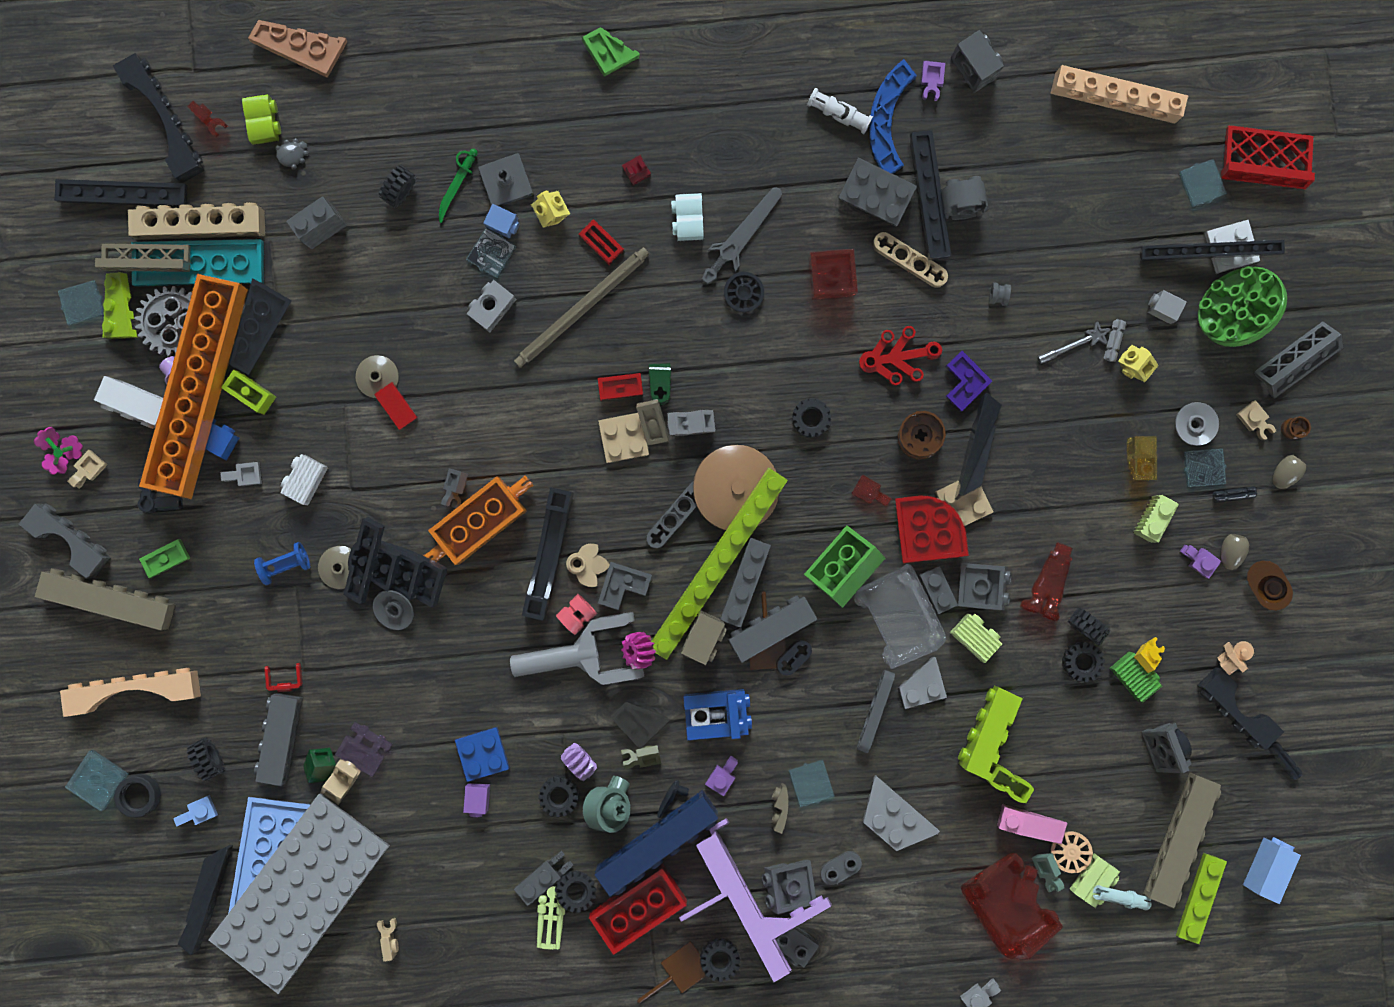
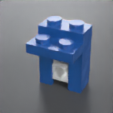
M744 689L684 694L687 740L729 736L732 739H739L740 735H749L748 729H752L751 716H747L746 707H750L749 694H745ZM726 706L727 721L710 722L712 719H725V710L712 709L710 711L709 707ZM697 711H705L707 718L704 721L696 720L694 715Z

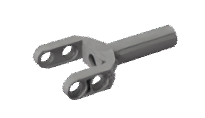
M629 612L592 619L574 645L513 655L510 658L512 674L514 677L578 666L602 685L644 677L643 668L632 669L631 667L599 672L601 666L595 634L592 633V631L625 626L629 622L635 621L634 613Z

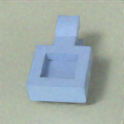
M210 795L188 804L189 811L173 819L176 826L192 819L195 825L218 814Z

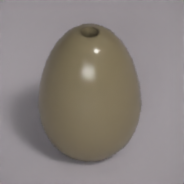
M1294 455L1285 457L1274 471L1273 484L1279 489H1285L1294 485L1305 474L1306 464Z
M1230 534L1225 538L1221 547V560L1225 568L1235 570L1244 562L1249 552V542L1246 537Z

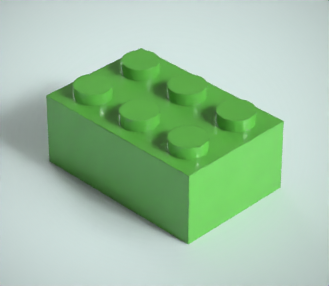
M846 526L804 575L843 608L886 558L874 545L849 526Z

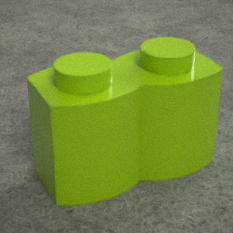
M268 94L242 98L249 141L253 145L279 141L278 134H281V127L279 121H275V113H278L276 101L272 100Z
M999 764L991 766L989 772L993 775L991 781H986L996 789L1005 791L1014 800L1027 803L1034 788L1023 778L1013 775Z

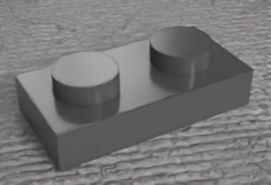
M940 566L919 575L937 614L958 606Z

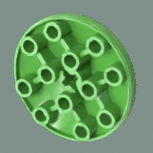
M1247 266L1229 272L1212 282L1211 287L1200 301L1198 310L1199 325L1205 335L1219 345L1229 347L1249 345L1268 334L1282 318L1287 305L1286 288L1275 273L1265 268Z

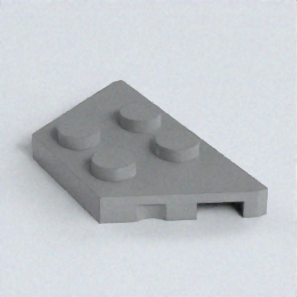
M876 775L873 777V785L868 797V805L864 813L863 823L896 851L901 850L940 832Z

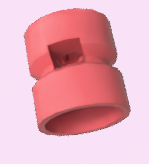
M579 594L569 602V607H564L556 614L560 622L574 635L584 627V622H589L597 615L592 606ZM577 610L581 612L579 617L574 613Z

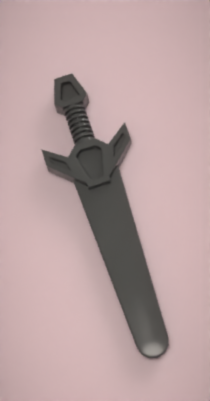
M779 188L771 189L725 242L711 245L708 251H720V258L717 259L712 268L705 270L702 277L703 282L708 285L716 280V274L725 262L733 261L736 272L740 267L739 253L781 198L782 191Z

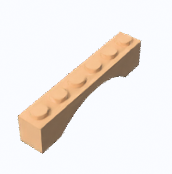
M182 668L176 669V674L168 675V671L155 672V677L147 678L146 674L134 675L133 680L125 681V677L112 678L111 683L104 684L103 680L89 682L90 686L82 687V683L70 684L68 689L60 691L63 717L93 712L105 700L125 690L150 691L162 695L170 701L200 697L198 671Z

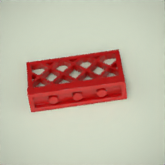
M1228 125L1226 128L1224 168L1221 170V179L1307 189L1315 181V173L1312 172L1314 136ZM1232 133L1240 134L1244 141L1238 145L1232 139ZM1260 136L1266 143L1259 148L1251 138ZM1276 138L1282 139L1287 146L1280 150L1273 141ZM1297 141L1306 142V150L1302 153L1294 143ZM1246 142L1254 150L1249 156L1240 148ZM1267 145L1276 153L1270 159L1262 151ZM1288 148L1297 156L1292 161L1283 153ZM1236 151L1243 158V161L1240 163L1231 162V154ZM1258 154L1265 163L1256 165L1250 158ZM1278 156L1286 166L1278 168L1272 160ZM1300 159L1305 165V171L1298 170L1293 163Z

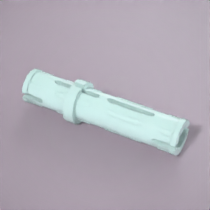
M1100 885L1095 886L1093 889V893L1100 894V896L1093 895L1096 900L1121 904L1129 909L1140 908L1148 910L1152 904L1151 902L1144 901H1151L1150 898L1138 895L1134 891L1125 892Z

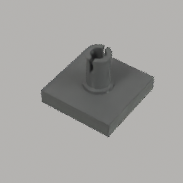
M519 153L478 167L491 205L494 204L501 207L534 195Z

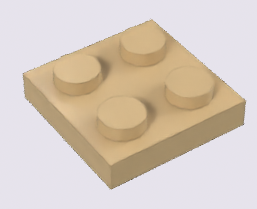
M638 413L598 420L607 463L649 455Z
M959 481L935 491L938 499L945 501L958 512L964 525H968L993 513L982 487L958 500L955 499Z

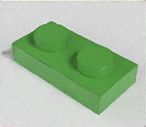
M177 539L139 560L148 578H153L190 559V556L181 539Z

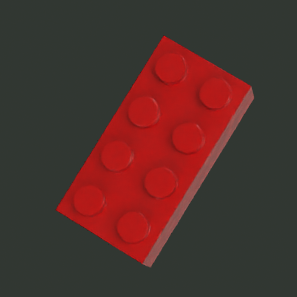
M662 863L639 881L629 885L621 894L614 895L592 910L589 919L614 955L687 906V899Z

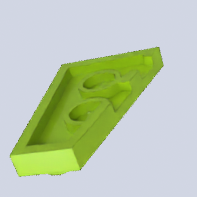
M121 272L107 273L104 282L103 338H135L137 333L136 330L132 329L131 325L134 314L133 311H129L128 306L131 296L127 274Z

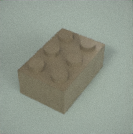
M700 610L683 645L681 654L706 665L707 661L712 662L717 652L715 644L717 640L721 642L726 633L724 621Z

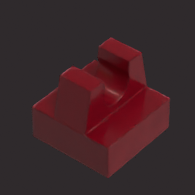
M641 155L622 165L632 186L651 176V172Z

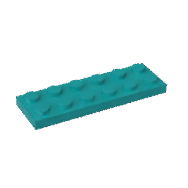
M263 240L131 242V244L191 246L190 272L132 271L133 286L194 285L197 274L240 284H251L252 278L264 284ZM139 250L132 251V259H140L143 256ZM155 250L149 257L151 259H162L165 255L160 250ZM177 250L170 257L172 259L184 260V250Z

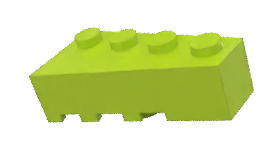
M995 685L993 689H989L985 697L987 703L984 709L981 708L977 714L976 720L978 722L975 728H971L968 733V744L966 748L961 749L958 755L959 765L965 770L991 781L993 774L989 772L990 768L998 763L1000 758L998 748L1006 742L1008 737L1007 725L1011 726L1023 698Z

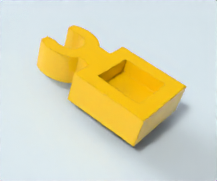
M1156 637L1143 644L1134 656L1147 673L1156 669L1162 660L1159 654L1165 650L1164 646L1160 648L1156 646Z

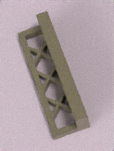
M102 244L101 258H95V267L103 271L190 272L191 246ZM108 249H116L121 256L119 258H108ZM133 250H139L143 254L140 259H130L128 257ZM155 250H160L165 255L162 259H151L149 257ZM177 250H184V260L172 259L170 256Z

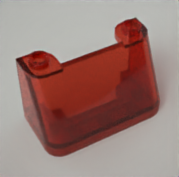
M1009 853L961 885V891L1002 955L1009 959H1030L1063 926L1059 921L1058 915L1053 910L1040 908L1019 875L1024 871V862L1017 853Z

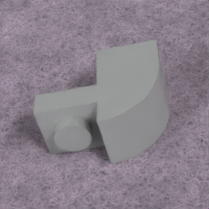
M713 410L667 413L670 435L687 436L715 432Z

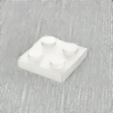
M1249 220L1204 233L1207 243L1254 241ZM1259 256L1212 258L1216 274L1260 261Z

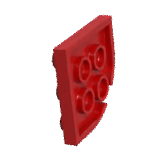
M912 496L895 499L903 563L969 556L965 525L958 512L951 505L931 496Z

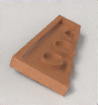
M261 20L257 21L248 37L251 43L327 78L347 44L346 38L329 37L328 34L310 33L300 28H297V30L290 29L285 25Z

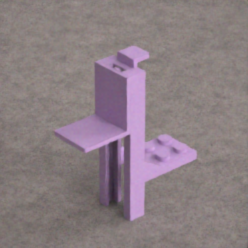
M724 819L709 829L712 834L711 837L696 845L722 894L684 914L679 919L682 922L728 896L773 982L788 975L792 970L775 938L828 909L832 904L828 897L823 899L821 895L809 902L811 905L809 908L804 910L801 906L791 912V918L763 917L720 834L716 831L729 824L728 819Z

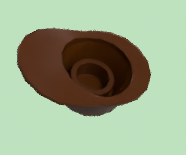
M1264 560L1256 562L1250 567L1247 573V580L1261 605L1275 611L1287 607L1292 601L1293 590L1282 569L1277 564Z

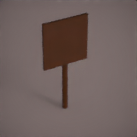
M762 591L763 618L767 617L765 591ZM785 638L749 658L750 670L776 668L778 658L786 651ZM782 661V668H787V662Z
M691 941L661 962L670 977L637 1000L638 1003L643 1002L672 980L681 993H683L706 976L701 967L700 953Z

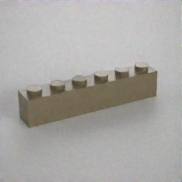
M51 568L50 571L41 572L35 593L37 598L158 630L169 629L175 604L169 603L168 598L156 596L155 599L147 597L148 593L137 590L131 593L127 591V587L119 585L109 587L106 586V582L95 579L92 582L86 581L84 576L78 574L67 576L64 575L65 571Z
M1189 773L1143 892L1148 898L1172 908L1175 907L1176 903H1179L1183 884L1189 879V868L1191 863L1197 858L1199 842H1202L1205 837L1204 829L1207 822L1213 816L1212 808L1215 801H1218L1220 798V784Z

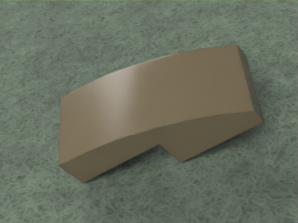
M781 783L780 788H775L772 795L774 807L780 810L779 812L775 811L771 823L774 824V831L781 834L784 830L788 814V792L786 785Z

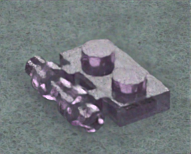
M354 722L351 730L357 733L356 737L345 736L335 755L344 761L351 762L356 768L373 777L385 756L378 753L379 749L383 748L389 751L392 743L388 742L383 735L380 734L378 736L371 732L369 727L361 726ZM363 738L374 743L372 748L361 743Z

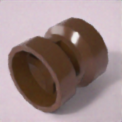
M1301 416L1289 418L1281 426V432L1287 439L1303 438L1311 430L1309 420Z

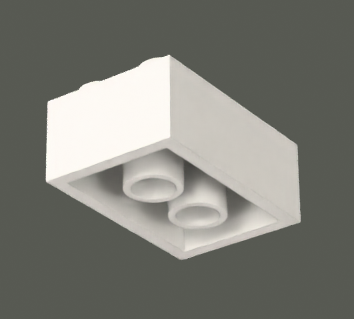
M104 376L94 400L100 402V407L120 413L122 417L139 421L142 425L154 429L163 398L121 380Z

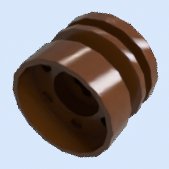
M916 411L908 415L898 431V444L901 450L908 457L916 460L927 459L933 456L943 446L946 437L944 424L939 417L928 411ZM918 431L926 435L923 442L915 438Z

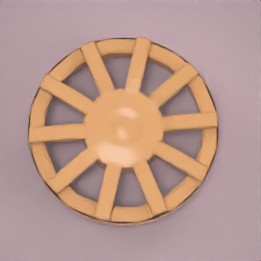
M1073 831L1065 832L1064 837L1067 844L1053 842L1051 853H1053L1054 858L1055 854H1063V857L1059 860L1055 858L1059 869L1067 873H1079L1085 870L1092 861V846L1082 834ZM1068 835L1075 836L1073 843H1070ZM1080 837L1084 842L1077 846L1076 844ZM1056 844L1060 845L1063 850H1055ZM1087 845L1089 851H1081L1080 849ZM1081 855H1089L1087 861H1085V860H1084L1083 858H1081L1080 856H1081ZM1067 859L1068 861L1064 868L1059 863ZM1078 859L1084 863V865L1080 868L1076 861ZM1071 861L1074 862L1076 869H1069Z

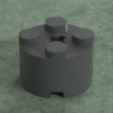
M973 176L964 181L951 179L946 182L947 186L941 190L944 213L947 219L949 216L952 217V220L976 217L975 212L981 210L983 214L989 209L985 185L981 181L980 176Z

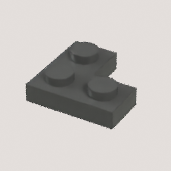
M610 562L598 604L619 610L625 589L646 596L652 574Z

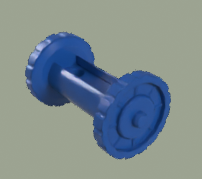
M297 542L294 543V551L267 562L261 557L256 558L254 565L261 582L264 585L271 584V576L299 565L304 570L310 568V561L303 545ZM273 565L275 567V570L270 571L268 569V566Z

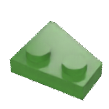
M601 27L582 37V42L604 77L638 59L640 56L638 51H632L623 45L624 42L612 37L609 32Z

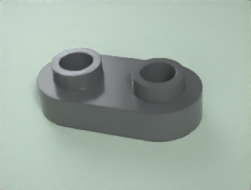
M846 851L821 867L820 874L822 880L829 885L838 884L860 870L862 866L861 858L854 851ZM849 860L855 861L854 866L849 867L847 866V862ZM830 871H835L836 875L834 877L828 876Z

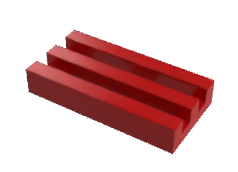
M594 219L579 233V236L608 265L624 251V248ZM593 226L617 249L615 252L591 229ZM587 232L611 255L609 258L585 235Z

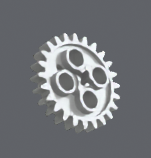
M164 286L163 293L155 289L154 297L147 294L148 302L140 301L144 308L136 309L141 313V316H137L134 319L141 322L135 328L142 330L138 337H146L143 344H151L150 350L152 351L158 348V354L163 355L166 350L167 356L171 357L173 351L176 354L183 321L187 312L183 314L182 312L184 309L188 310L192 292L186 295V290L181 288L178 293L175 286H172L171 292H169L168 288ZM172 302L178 303L175 311H169L168 309L169 304ZM159 315L161 317L160 323L152 325V318ZM170 318L174 319L175 324L173 326L170 324ZM162 330L161 333L157 335V331ZM175 332V339L167 342V334Z

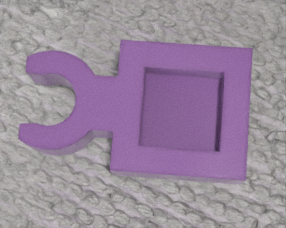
M923 62L921 85H927L922 94L923 100L927 99L928 92L934 93V101L938 100L940 91L937 86H943L945 63Z

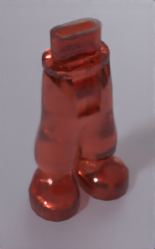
M1056 543L1054 551H1050L1038 578L1032 586L1031 593L1033 597L1023 600L1019 606L1020 608L1032 613H1040V616L1058 622L1060 615L1057 606L1063 598L1070 561H1072L1070 555L1073 548ZM1045 597H1046V599H1047L1046 605L1042 608L1043 601H1044V599H1045Z

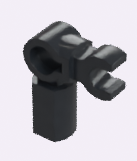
M139 487L142 493L138 501V508L143 512L154 513L157 510L167 511L183 508L182 497L171 495L156 498L153 490Z

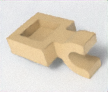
M88 450L74 465L78 471L67 482L73 487L80 489L85 483L86 478L93 481L107 464L94 452Z
M396 918L390 920V928L384 926L383 920L377 922L378 930L381 933L380 942L383 961L393 960L396 952L399 951L398 940L394 939L392 933L397 925Z

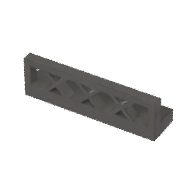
M1322 321L1254 371V375L1267 385L1268 394L1275 399L1343 349L1342 334ZM1322 330L1329 334L1325 338H1316V335ZM1312 344L1309 350L1298 351V348L1302 345ZM1294 357L1293 362L1281 364L1284 358ZM1268 370H1277V373L1271 378L1264 375Z

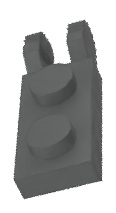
M562 851L558 852L550 860H546L514 888L515 892L527 906L557 882L573 866L571 861L565 863L558 871L553 866L565 855Z

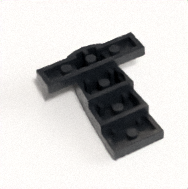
M369 517L363 518L357 542L349 553V574L343 595L358 604L366 602L372 581L387 592L394 590L404 595L408 600L416 598L431 608L437 606L448 568L416 552L381 541L385 526Z

